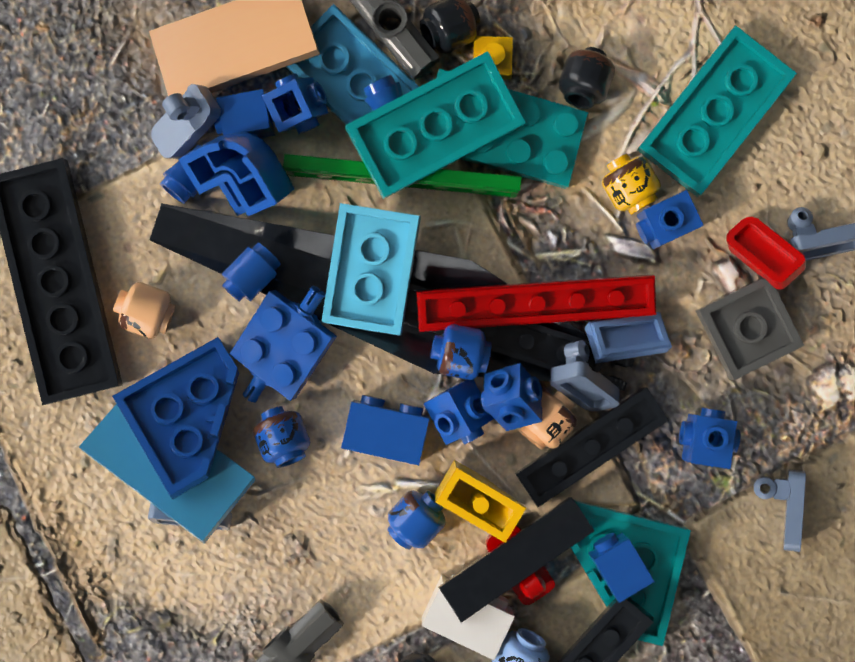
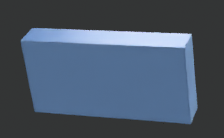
M656 312V315L592 321L588 322L585 326L595 363L666 353L672 348L660 312Z

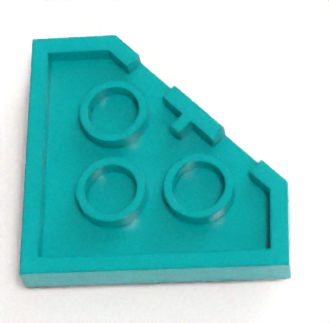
M574 500L594 532L573 545L571 549L605 606L607 607L615 597L612 595L588 553L595 549L593 544L601 537L609 533H615L616 536L623 533L630 539L654 580L652 584L630 596L654 618L653 624L638 640L663 646L691 530Z

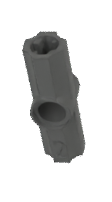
M349 0L372 28L377 40L388 48L413 81L422 78L440 61V57L409 20L407 12L400 3L394 0ZM388 17L396 18L401 23L397 29L392 31L384 30L380 24Z
M320 599L291 627L287 626L280 631L262 650L263 654L254 662H310L315 656L314 653L323 644L327 643L344 623L333 607Z

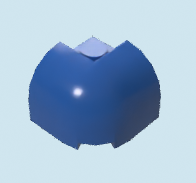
M247 132L219 136L178 159L199 194L219 185L237 216L245 212L247 216H251L279 203L295 189L275 152L261 138Z

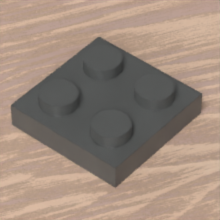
M763 277L695 310L730 380H736L805 346L777 290Z

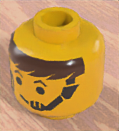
M628 153L607 165L610 172L604 176L602 186L618 211L628 210L630 214H633L658 199L656 193L660 190L661 183L645 157L640 156L630 159Z

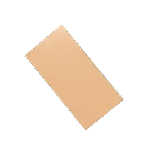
M234 0L149 31L168 96L175 93L183 96L191 84L206 86L212 93L320 55L303 0Z

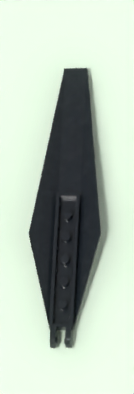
M161 203L149 240L220 274L247 247L252 249L257 243H260L281 263L275 270L277 275L263 288L261 293L267 295L269 291L276 290L288 300L301 304L311 286L319 288L320 291L326 294L335 235ZM415 250L402 335L334 324L329 325L433 374H440L437 369V360L430 359L434 336H442L444 330L419 332L416 291L507 285V283L471 260ZM325 297L314 312L320 321H322ZM568 322L475 328L482 330L486 341L491 342V353L485 373L479 372L477 377H484L486 373L520 363L538 381L551 382V368L566 364L564 357L565 345L583 340L590 350L589 359L586 363L593 371L600 373L602 363H595L587 334ZM628 358L610 362L620 367L632 368L634 359ZM603 375L615 384L619 390L625 391L627 383L623 379Z

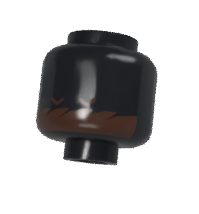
M440 0L429 5L424 10L423 19L419 24L421 34L433 49L436 48L439 52L448 54L475 40L477 25L480 24V16L472 2L467 3L465 0Z
M587 47L585 50L572 52L566 59L559 79V89L564 95L566 102L581 109H589L594 105L601 104L608 96L615 75V67L601 49Z

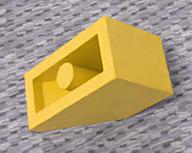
M455 459L435 491L436 503L506 543L526 510L524 505L493 482Z

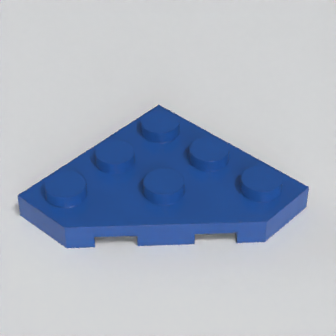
M219 337L112 396L172 500L209 478L235 390L239 371Z

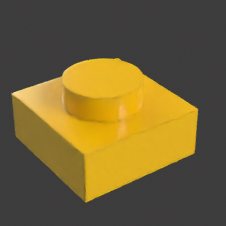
M476 36L473 41V59L488 51L502 79H511L513 37Z

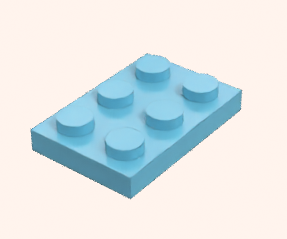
M340 203L322 323L402 335L421 216Z

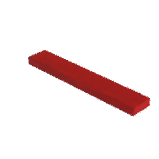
M654 275L416 291L419 332L445 330L450 324L482 328L656 315Z

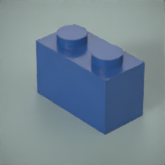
M362 395L361 402L351 401L341 449L419 466L430 419L428 416L422 415L423 408L400 403L399 410L384 407V399Z

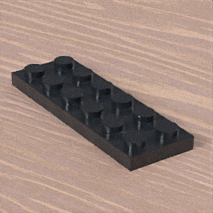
M61 158L1 173L0 234L42 405L123 386L68 160Z

